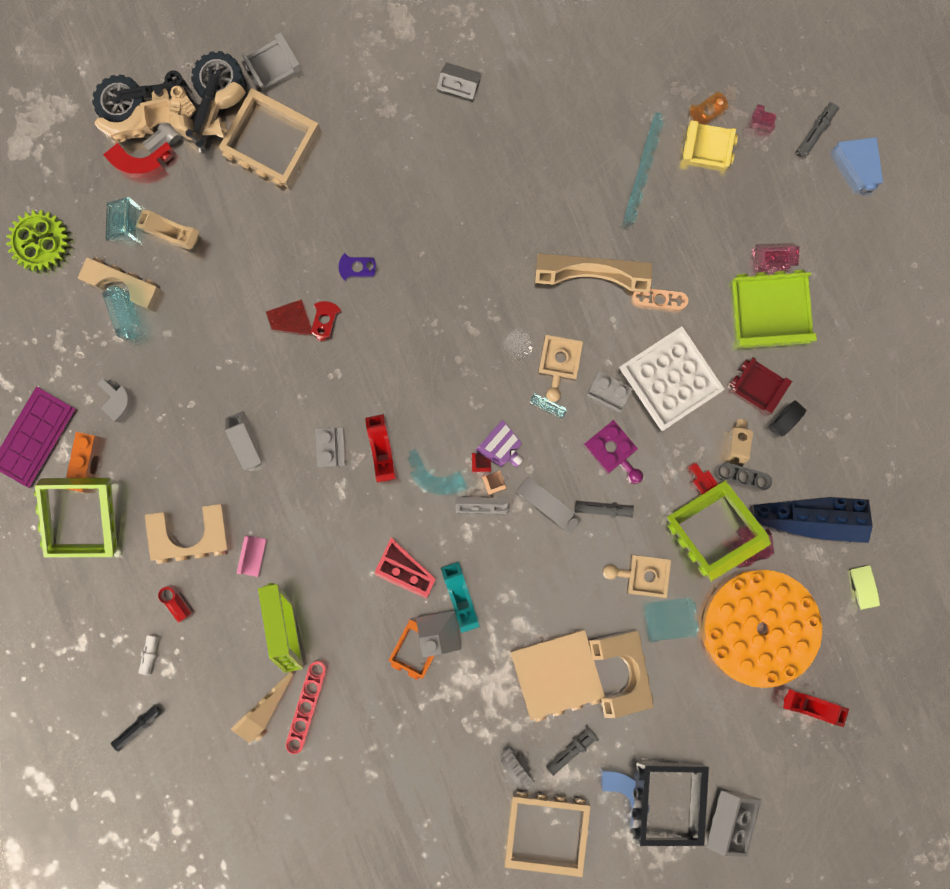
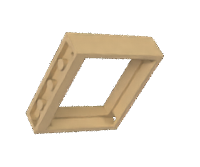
M251 88L225 138L222 140L219 149L227 159L232 161L234 158L239 161L238 164L246 169L251 167L256 170L255 173L263 178L267 176L272 179L274 184L288 187L318 134L320 126L317 122ZM254 102L308 130L284 175L229 147Z
M517 791V794L512 793L504 862L505 868L583 877L590 803L580 798H575V801L567 800L565 796L549 798L547 794L536 793V796L528 795V792ZM518 803L583 811L577 864L512 856Z

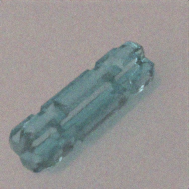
M536 393L533 394L530 400L531 404L539 405V408L552 414L555 413L560 418H563L567 411L565 407H559L556 403L550 402L546 398L542 399Z

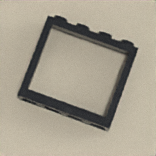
M637 762L636 773H634L636 782L633 790V828L630 832L632 833V842L639 846H704L709 767L699 763ZM650 772L692 773L689 838H646Z

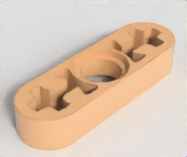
M650 289L649 293L642 292L643 296L646 297L653 293L651 303H648L649 299H643L640 302L639 298H636V295H639L640 292L635 291L632 295L634 304L643 307L679 311L683 310L688 304V297L682 292ZM657 294L664 295V304H657L655 302ZM669 295H672V300L681 297V300L684 301L680 306H677V302H670V305H667Z

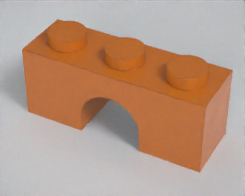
M79 432L75 433L66 478H92L93 474H90V465L92 458L95 455L97 456L101 437ZM68 489L83 493H89V489Z

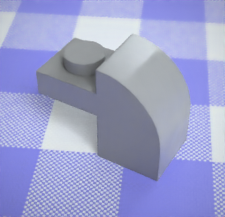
M102 378L98 385L111 397L101 409L114 421L120 422L131 409V393L124 386L117 390L119 386L111 379L107 381Z

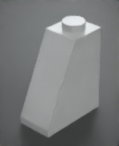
M242 411L225 418L226 434L243 470L257 468L259 464H262L261 455L244 412Z

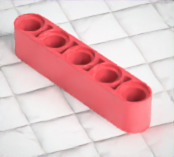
M323 660L314 661L308 668L286 741V750L291 754H298L306 744L328 670L327 664ZM315 664L322 666V674L314 672L313 667ZM308 684H316L317 692L311 693L308 690ZM309 702L312 706L311 711H305L302 708V703ZM297 721L305 722L306 729H298ZM291 740H298L300 742V748H293L291 746Z

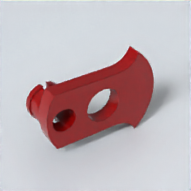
M329 301L313 304L316 308V315L311 333L319 341H324L327 337H330L335 317L338 313H341V309ZM326 315L330 320L328 323L323 324L319 321V318Z

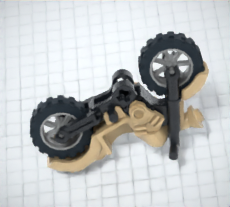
M212 51L208 55H202L201 59L195 62L196 66L192 68L191 72L193 74L191 76L193 87L202 98L201 104L195 103L187 82L175 70L169 71L165 75L164 83L149 86H139L132 78L125 77L124 75H111L108 79L104 78L103 82L96 86V92H93L94 100H92V104L95 107L96 114L100 117L97 118L94 124L105 135L113 138L115 142H124L131 138H142L145 134L150 133L152 135L154 134V126L160 123H169L184 138L196 142L198 151L204 153L208 135H217L225 138V133L228 132L226 122L222 121L220 117L217 118L219 109H226L237 104L246 93L243 89L244 74L242 68L235 58L228 53L224 54L222 51H218V53ZM220 66L226 67L224 71L220 72ZM231 72V79L224 76ZM114 105L112 111H108L107 107Z

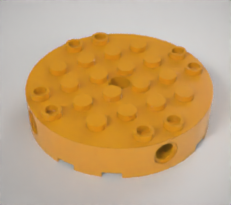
M754 569L735 574L719 585L705 606L702 635L709 656L724 673L745 685L769 688L791 682L804 673L811 665L820 648L822 620L818 606L812 595L801 583L783 573ZM763 622L765 624V630L762 633H759L757 631V626L759 623Z

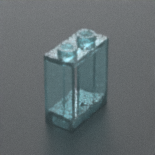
M117 285L107 288V291L103 292L102 295L117 337L129 341L143 336L144 333L134 304L130 301V293Z

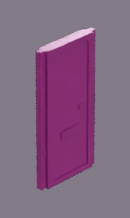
M36 386L0 447V472L30 488L76 408Z

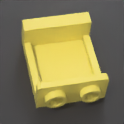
M691 120L688 124L682 161L727 169L729 164H733L735 153H732L733 145L737 144L738 134H735L736 128L726 129L703 125Z

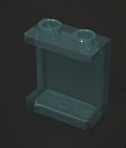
M692 598L644 603L647 636L650 643L658 642L659 640L697 637L696 633L699 632L698 621L694 619V613H697L695 601L692 602Z

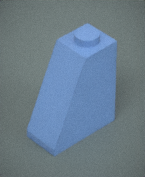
M877 137L838 142L834 147L835 152L858 188H866V191L876 190L883 183Z

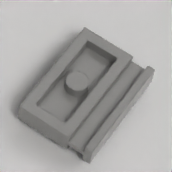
M599 371L586 397L621 413L633 388Z
M344 428L315 429L317 467L346 466Z

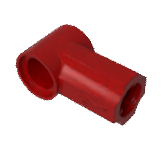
M168 585L160 589L158 593L159 601L165 604L178 623L193 613L179 595V591L175 586ZM165 590H170L172 592V599H167L165 597Z

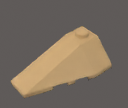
M289 672L231 730L249 743L254 739L258 742L265 735L263 730L267 728L295 672Z

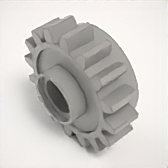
M510 748L502 753L504 758L500 761L514 782L520 788L525 786L528 789L535 781L529 773L531 767L523 756L517 757Z

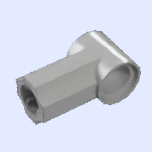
M161 123L157 128L158 131L144 141L143 145L152 154L165 142L170 145L176 143L181 139L182 135L171 124Z

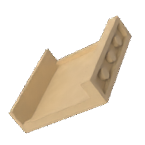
M584 629L510 651L530 720L535 719V722L546 719V715L553 714L558 716L564 714L566 709L578 710L583 708V704H598L602 702L601 698H605Z

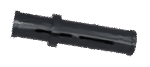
M154 704L143 715L140 714L131 726L111 742L114 750L119 752L142 730L149 728L151 723L163 713L160 707Z

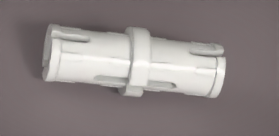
M146 636L145 647L141 651L142 659L138 671L139 674L151 675L153 661L157 656L155 652L159 639L158 636Z

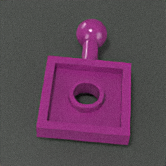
M614 420L584 444L608 474L621 464L628 472V479L631 483L638 484L643 480L642 471L634 469L627 460L638 448ZM608 442L616 444L617 448L614 452L606 450L605 446Z

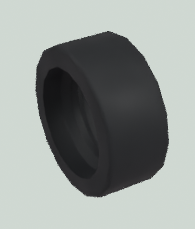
M794 400L774 420L771 428L783 437L801 420L807 410Z

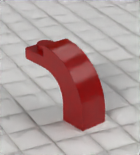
M165 142L149 156L135 158L128 155L121 145L116 143L103 155L119 172L133 178H149L165 170L161 163L169 161L175 151Z
M384 414L366 417V430L373 456L376 481L378 483L396 479L393 453Z
M789 689L784 697V709L802 713L836 726L844 727L849 713V708L793 689Z

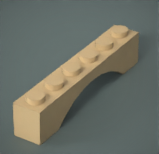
M538 253L535 283L554 285L570 278L596 277L613 281L630 291L649 293L652 282V263Z

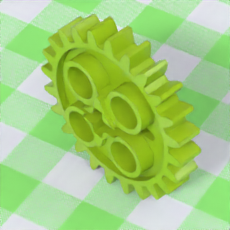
M32 210V215L25 212V218L18 215L19 222L12 221L15 227L8 228L12 234L6 235L7 238L11 239L6 245L12 247L8 250L10 254H14L12 259L18 260L17 264L20 266L24 264V268L27 270L31 267V270L36 272L37 267L40 271L44 272V266L51 270L52 263L58 266L56 260L60 259L63 261L64 259L61 254L68 253L64 250V247L70 246L65 242L70 237L64 234L68 231V229L62 227L64 223L58 221L59 218L56 215L52 217V213L47 212L45 214L43 210H40L39 213ZM46 224V230L40 232V227ZM29 232L28 238L23 240V234ZM53 242V248L47 250L48 243ZM36 249V254L30 257V251Z

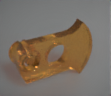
M717 91L699 105L691 104V116L698 124L707 125L712 118L728 108V101L722 93ZM719 97L724 99L723 104L717 103ZM708 103H712L715 106V111L712 114H706L704 111V107Z

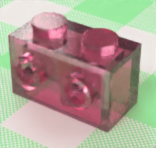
M794 243L755 244V264L759 265L761 269H772V267L776 266L788 269L791 266H799L800 247Z

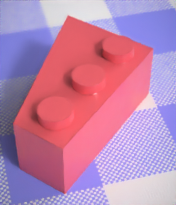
M392 537L374 572V575L425 599L428 598L436 580L401 548Z

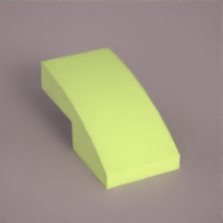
M871 566L851 569L850 573L856 588L855 594L860 610L880 606Z

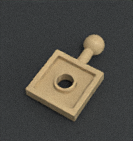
M545 335L538 373L553 375L552 387L546 392V397L550 402H557L561 398V391L559 390L561 377L576 380L583 345L582 341ZM558 352H563L566 355L564 362L560 363L555 359V355Z
M632 555L630 570L618 569L617 566L609 564L604 568L603 573L610 580L615 579L617 576L629 578L628 594L667 598L671 560ZM647 571H652L655 575L652 582H647L644 579V574Z

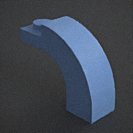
M601 768L602 791L619 792L629 798L631 802L632 829L633 790L636 780L623 771Z

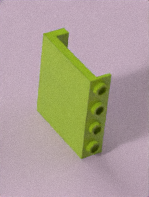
M795 270L791 274H786V271L774 272V275L760 272L756 273L755 276L738 274L731 280L737 348L806 344L817 341L816 333H813L809 287L811 272Z

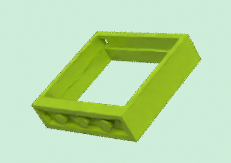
M41 478L35 485L34 496L37 497L38 532L41 533L40 547H42L44 557H113L118 547L111 478ZM48 489H99L104 544H54Z
M726 480L667 516L669 521L667 527L673 535L677 534L679 537L677 541L683 549L687 548L689 551L687 554L691 561L698 563V570L701 575L707 576L711 582L771 545L766 531ZM722 497H725L754 534L755 538L709 565L679 524Z
M268 583V585L258 588L269 659L284 673L304 669L292 601L278 584Z

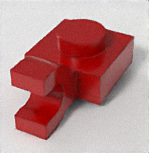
M694 462L688 466L689 470L696 477L692 480V483L701 495L719 485L709 470L703 473L698 464Z

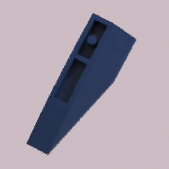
M825 497L753 505V516L760 524L810 538L869 543L873 528L868 499Z

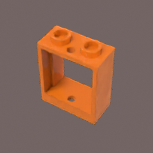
M410 618L388 661L391 662V667L399 671L404 669L408 671L407 675L418 680V678L423 679L434 656L428 657L422 670L396 658L410 629L418 632L417 621Z

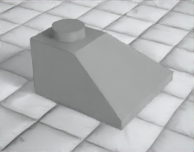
M455 611L416 618L422 658L461 650Z

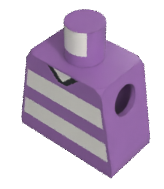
M503 420L476 449L478 453L501 467L508 460L516 467L524 460L516 452L522 445L521 441Z

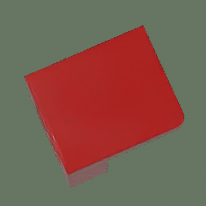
M472 453V473L491 472V460L480 453Z

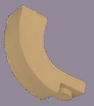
M144 209L135 226L153 236L188 250L192 249L197 243L200 232Z

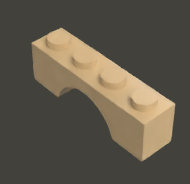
M86 257L78 276L79 280L99 289L111 281L124 282L129 289L130 301L152 311L160 293V289L156 287L157 283L148 279L144 282L139 280V276L132 272L125 274L121 272L122 268L111 264L109 267L104 265L105 261L94 257L92 260Z

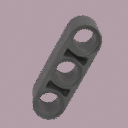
M731 463L719 464L715 469L716 477L722 481L726 480L729 483L758 491L767 490L772 486V478L767 473ZM723 466L729 469L727 477L722 476L720 472ZM742 471L748 475L746 482H742L739 479V474ZM760 477H764L766 479V485L764 487H760L758 485V479Z

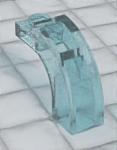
M416 449L409 452L410 457L407 459L411 467H416L417 469L410 472V475L426 491L436 495L447 496L468 489L460 471L447 477H435L426 471Z

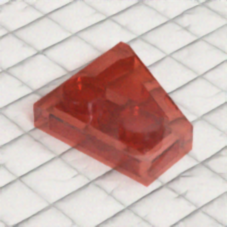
M302 299L266 311L273 331L313 335Z

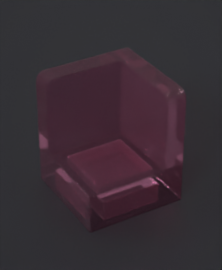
M758 104L754 109L750 128L772 133L775 129L776 114L764 111L765 106Z

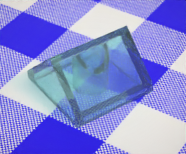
M126 197L107 202L105 240L135 241L137 204L131 198Z

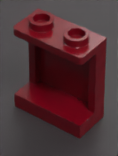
M754 357L749 360L746 359L740 367L742 369L739 376L735 375L730 385H732L730 391L767 415H770L793 381L787 377L782 378L757 362Z

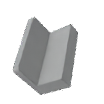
M446 62L441 70L437 89L473 100L481 73Z

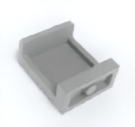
M281 32L274 35L276 40L247 56L245 53L242 54L244 59L241 62L246 72L251 71L254 76L251 78L256 88L260 87L262 92L302 70Z

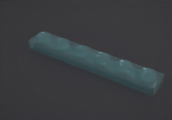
M654 113L623 219V225L630 226L632 221H636L638 211L635 210L636 204H640L643 197V192H640L642 185H646L649 176L645 174L647 167L651 168L654 158L651 156L652 149L656 150L659 138H656L657 131L661 132L664 120H661L662 113Z

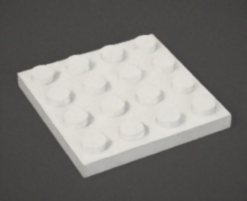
M682 326L619 367L661 431L725 390Z

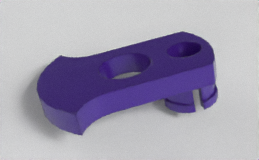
M344 253L340 258L338 268L341 277L346 281L349 277H374L377 266L374 257H349ZM355 262L362 263L363 269L360 272L353 271L352 265ZM369 264L374 265L371 271L367 268Z

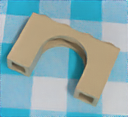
M225 504L202 507L205 527L204 535L199 543L189 548L182 547L173 540L170 532L168 512L145 515L150 561L156 560L157 564L167 563L169 558L182 561L187 560V556L194 555L195 559L206 557V553L211 552L214 553V556L224 555L226 550H230Z
M626 631L590 640L593 660H604L618 656L625 661L629 669L627 687L619 694L601 698L605 718H618L654 708L639 632Z

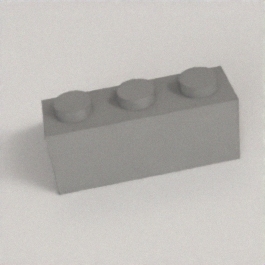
M721 790L717 800L716 812L712 819V827L707 837L706 848L724 856L747 857L762 800Z

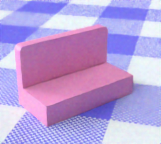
M245 535L237 574L259 577L267 539Z

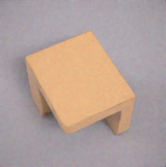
M501 471L482 476L488 495L507 489Z

